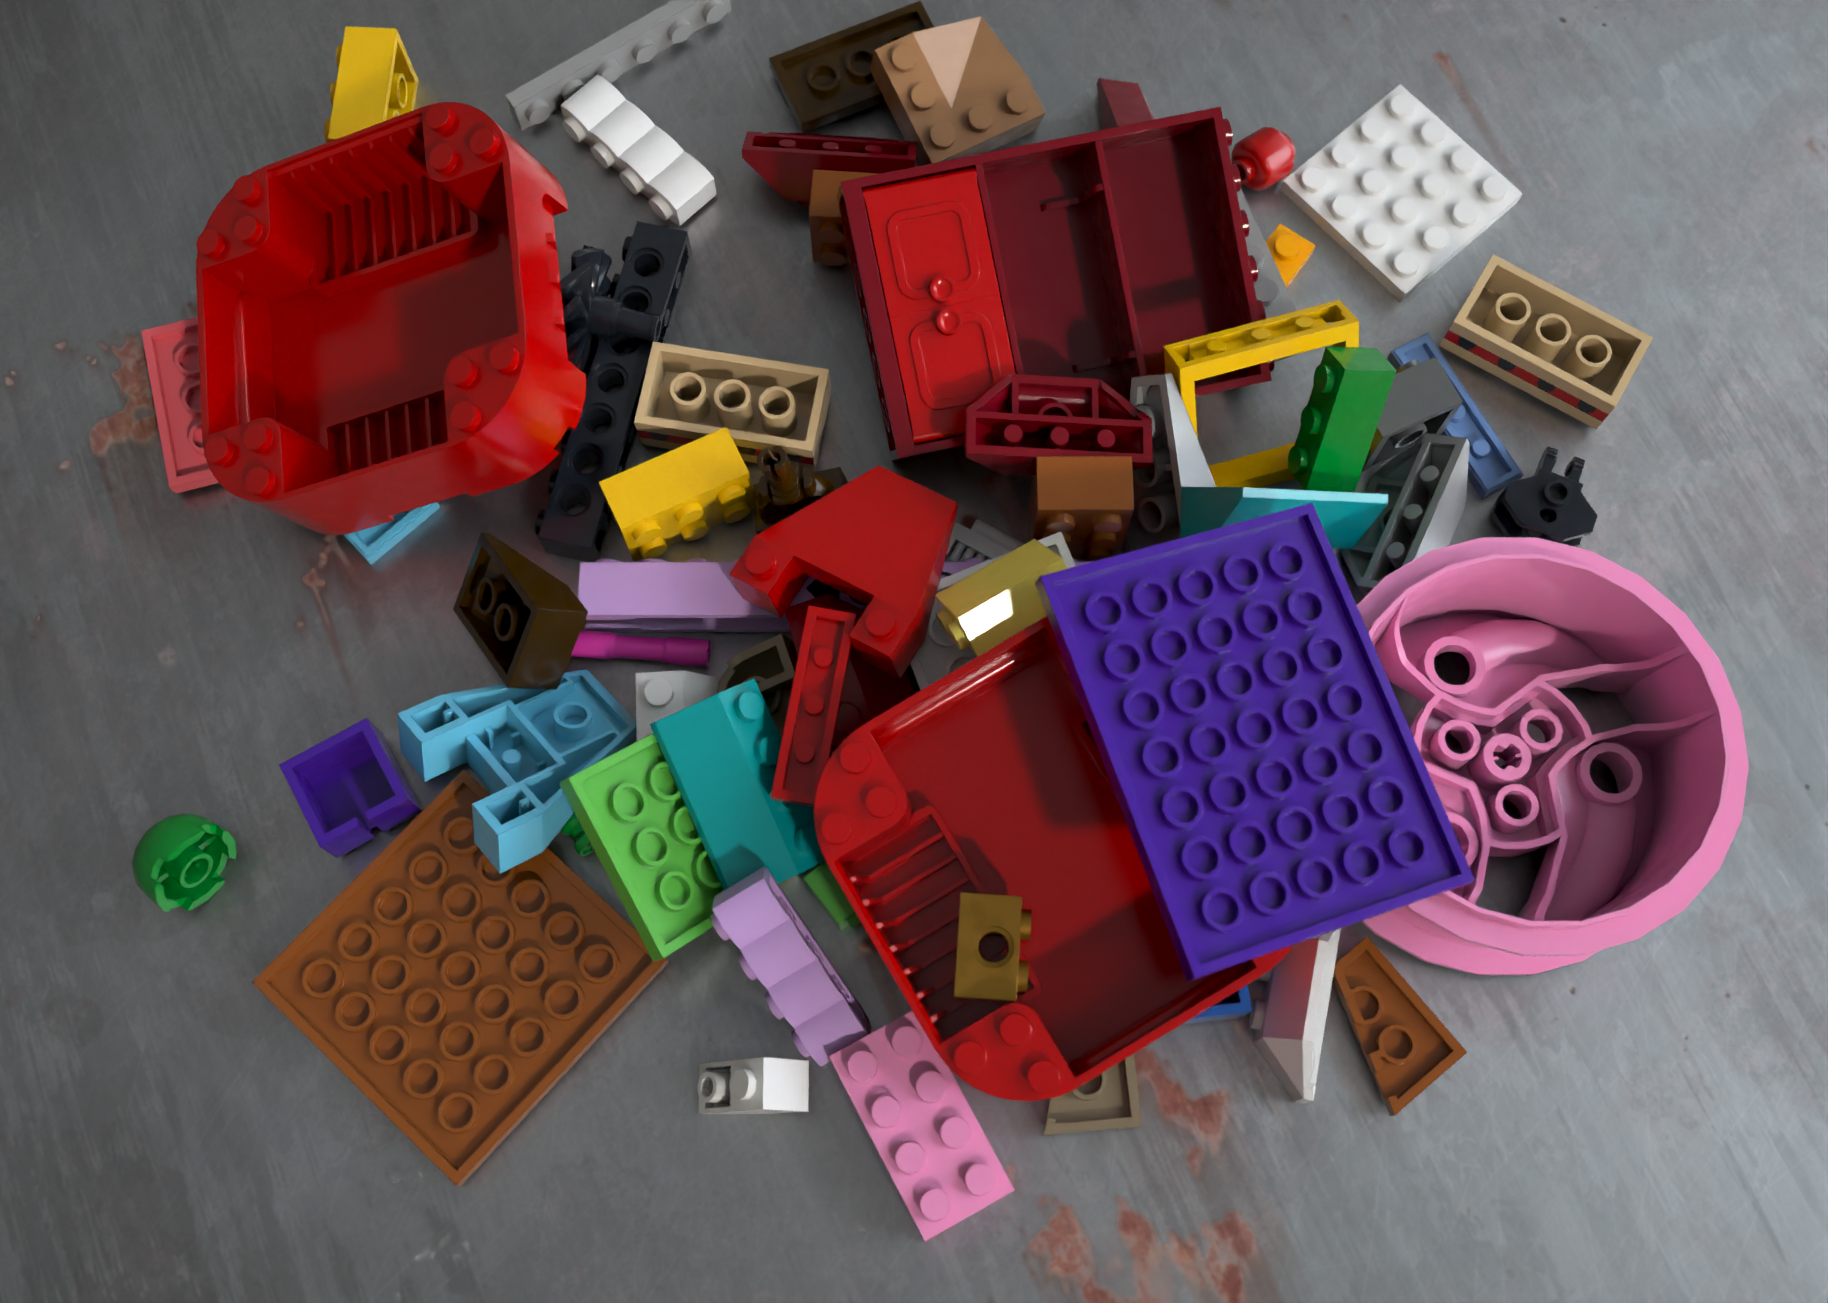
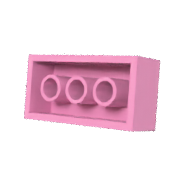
M913 1011L829 1056L924 1241L931 1239L1015 1191L951 1070L934 1049Z

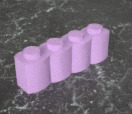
M765 866L714 897L712 907L714 913L711 914L710 918L716 932L724 941L731 939L740 949L741 953L738 954V960L743 971L751 980L758 978L767 988L768 992L765 993V999L770 1010L778 1019L785 1017L795 1029L791 1032L792 1039L803 1057L811 1056L821 1067L831 1061L830 1055L871 1033L870 1021L860 1003L844 984L833 963L817 944L806 923L792 907L779 883Z

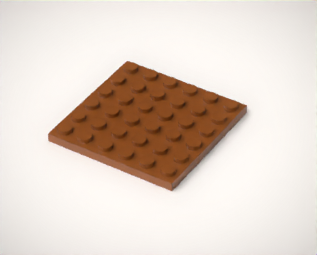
M464 769L252 981L456 1186L464 1184L669 963L666 957L653 962L637 930L550 849L546 848L542 853L500 874L474 843L472 804L491 794Z

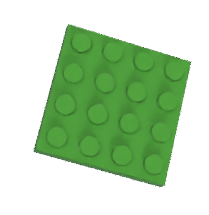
M654 733L559 782L653 962L664 959L713 927L710 916L714 913L712 910L714 897L724 890Z

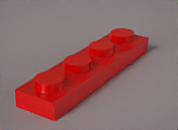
M808 605L771 792L772 800L810 807L815 805L817 786L831 756L852 646L848 635L856 624L857 615L855 613Z

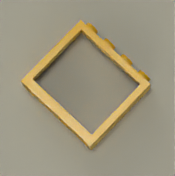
M1339 299L1165 345V374L1172 373L1198 439L1194 381L1331 345V347H1359V320ZM1295 443L1208 466L1216 487L1259 488L1281 481L1296 479L1288 468L1289 451L1295 446Z

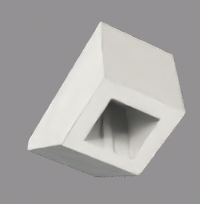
M760 1057L701 1063L699 1065V1081L697 1086L699 1095L698 1114H781L808 1112L809 1060Z

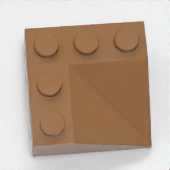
M982 16L913 32L874 51L870 71L905 141L917 142L916 163L918 166L991 152L1036 131L1045 115V111L1027 75Z

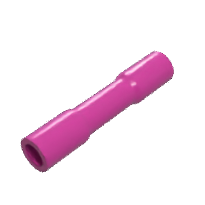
M582 630L571 657L597 659L628 658L663 661L676 665L708 667L711 656V640L684 637L654 638L618 635L613 632Z

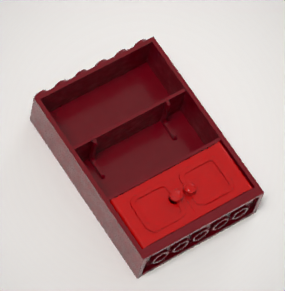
M1221 107L841 181L836 197L891 460L965 445L966 408L981 398L1008 374L1101 379L1130 401L1131 379L1133 377L1165 374V345L1266 319L1264 305L1261 300H1257L1254 282L1258 279L1257 264L1253 255H1248L1245 237L1249 236V221L1245 210H1240L1237 192L1241 189L1240 173L1237 165L1231 164L1228 148L1232 145V129L1227 118L1223 119ZM1274 360L1194 381L1195 397L1272 381L1270 372L1274 370Z

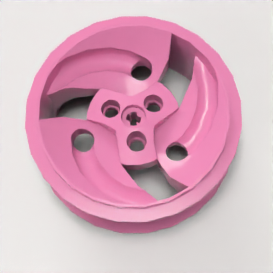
M1482 537L1425 553L1385 576L1357 605L1388 680L1426 703L1417 713L1410 731L1475 881L1464 886L1361 921L1375 935L1424 962L1474 975H1534L1584 961L1602 949L1639 939L1684 911L1720 870L1742 821L1749 764L1741 710L1717 655L1688 616L1643 577L1590 550L1537 537ZM1451 651L1458 652L1466 657L1470 664V675L1467 683L1451 685L1440 679L1434 668V659L1438 654ZM1582 687L1596 692H1614L1630 713L1634 724L1592 735L1587 721L1577 707L1558 688ZM1528 723L1535 725L1542 731L1545 743L1535 742L1527 732ZM1446 734L1452 735L1459 741L1463 754L1454 753L1448 748L1445 741ZM1499 757L1505 762L1501 768L1495 764ZM1592 760L1603 762L1613 772L1617 784V794L1604 792L1593 783L1590 776ZM1503 799L1512 802L1518 808L1521 819H1514L1505 813ZM1549 844L1528 901L1516 917L1483 909L1475 905L1483 890L1488 856L1515 857L1537 851Z

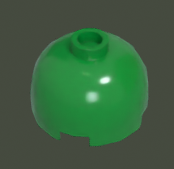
M185 813L168 816L147 830L137 844L132 859L135 882L153 903L166 912H170V909L180 906L186 911L193 910L209 900L226 881L219 875L226 866L228 857L235 860L237 855L236 841L227 830L206 817Z

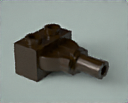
M773 446V453L776 458H774L769 447L760 451L757 456V465L764 473V476H761L759 483L753 484L756 533H761L847 484L848 480L841 467L812 472L808 467H804L803 474H801L799 464L797 462H790L782 447Z

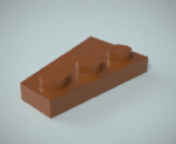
M1368 937L1362 939L1335 962L1332 982L1390 1116H1394L1462 1058L1467 1051Z

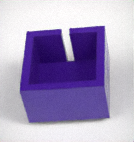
M367 718L279 764L319 847L336 858L375 838L372 828L377 826L383 832H386L422 812L383 733Z

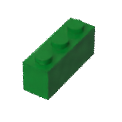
M1326 346L1321 363L1314 372V385L1308 404L1301 413V427L1295 446L1290 449L1288 455V468L1304 490L1355 492L1396 373L1395 368L1377 348Z

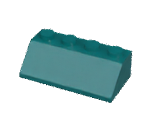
M1182 487L1180 538L1313 503L1332 549H1353L1388 504V494L1250 487Z
M755 679L722 691L650 724L723 890L728 889L764 866L770 871L776 881L780 883L825 861L817 840L813 808L771 799L782 739Z

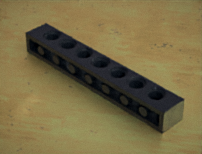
M637 221L633 236H627L622 249L624 264L621 274L616 273L612 279L610 297L619 299L620 302L624 303L625 308L633 310L644 308L646 309L644 312L655 315L661 314L662 328L657 342L665 343L692 256L688 232ZM647 271H656V272H657V273L654 274L653 276H649V277H643V276H641L642 274H644V273L647 272ZM622 334L612 339L600 337L597 350H591L586 363V375L588 376L586 396L580 420L575 430L568 428L562 437L561 454L563 458L559 469H553L550 475L548 493L551 496L546 510H540L536 520L535 534L538 536L546 553L585 562H595L600 559L612 520V514L599 482L627 470L638 434L634 420L652 347V342ZM625 346L635 347V348H634L631 352H629V353H626V354H619V353H617V351H618L619 349H621L622 347H625ZM618 384L623 386L615 393L605 392L611 385ZM607 423L611 425L605 432H592L599 424ZM588 463L599 464L597 469L591 473L584 474L579 472ZM576 503L587 504L582 512L574 515L567 514V510Z

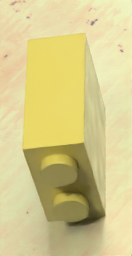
M1034 538L936 594L935 597L942 610L935 613L946 635L949 638H953L961 651L968 647L978 657L1047 616L1035 583L1040 576L1065 570L1067 567L1060 556Z

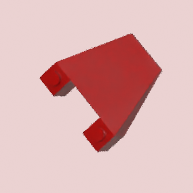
M878 465L755 535L729 573V576L744 600L779 618H782L809 576L868 605L848 636L859 659L900 680L926 638L958 504L956 501Z

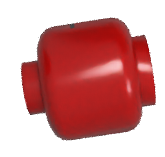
M1263 127L1243 138L1234 145L1231 153L1232 165L1236 164L1239 169L1241 184L1253 191H1263L1287 177L1294 166L1295 147L1292 140L1287 134L1273 127Z

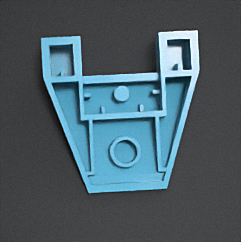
M587 669L564 673L558 689L507 688L505 684L439 695L397 714L401 753L424 781H428L464 763H468L493 793L472 804L474 843L500 874L542 853L573 815L574 811L559 782L622 750L637 733L636 721Z

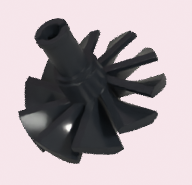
M584 245L582 250L573 252L571 255V273L560 282L568 360L584 373H586V363L590 351L597 350V336L612 339L622 334L653 343L658 341L662 328L661 314L655 315L625 308L624 303L620 302L619 299L607 297L610 295L611 281L607 273L612 259L604 253V249Z

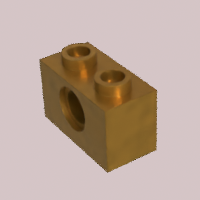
M976 893L960 894L955 998L1016 1002L1017 991L1027 992L1029 961L1019 960L1020 940H1030L1031 909H1022V896ZM988 934H998L1008 944V954L1000 962H988L979 954V943Z

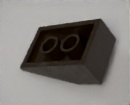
M485 532L480 533L453 607L454 612L506 687L522 689H558L564 671L570 664L571 654L578 636L585 627L588 614L586 608L568 585L492 534Z

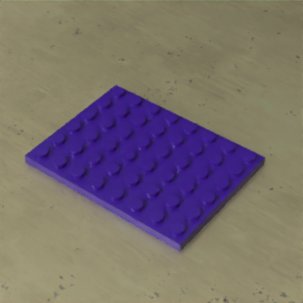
M1313 503L1068 568L1038 578L1035 586L1187 982L1475 881Z

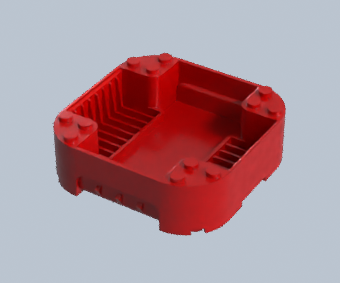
M439 102L415 109L266 165L249 175L241 176L216 206L204 231L199 235L196 242L198 250L196 259L201 422L204 456L213 476L227 491L314 532L326 535H344L394 521L393 515L461 494L467 493L473 497L516 484L538 473L560 453L554 448L562 439L568 427L576 429L586 396V374L568 360L554 216L569 211L567 200L556 177L486 113L471 105L457 102Z
M1047 616L856 729L837 747L821 774L815 796L814 821L817 840L829 868L940 1058L963 1081L986 1094L1012 1101H1039L1066 1094L1274 968L1293 947L1292 945L1187 982ZM961 893L1022 896V909H1031L1030 940H1020L1019 960L1029 961L1027 992L1017 991L1016 1002L954 997ZM988 934L981 939L978 951L984 960L996 963L1002 961L1007 956L1008 944L1002 936Z

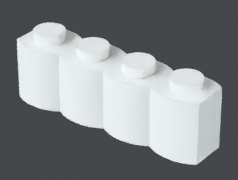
M597 74L560 105L564 116L562 125L569 136L576 142L583 140L591 146L593 156L603 167L609 168L611 166L620 172L619 176L622 182L632 193L637 194L640 192L649 198L650 207L662 220L666 221L669 218L681 226L717 194L714 177L693 156L684 152L670 135L655 126L644 112L626 100L604 77Z

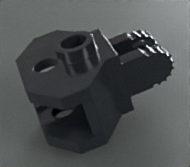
M1549 446L1546 447L1533 477L1510 482L1495 501L1491 516L1505 537H1535L1529 534L1527 529L1542 533L1537 538L1578 547L1582 537L1589 535L1593 531L1597 519V514L1581 493L1584 484L1579 483L1585 460L1576 456L1573 457L1565 469V476H1561L1552 472L1557 461L1558 450Z

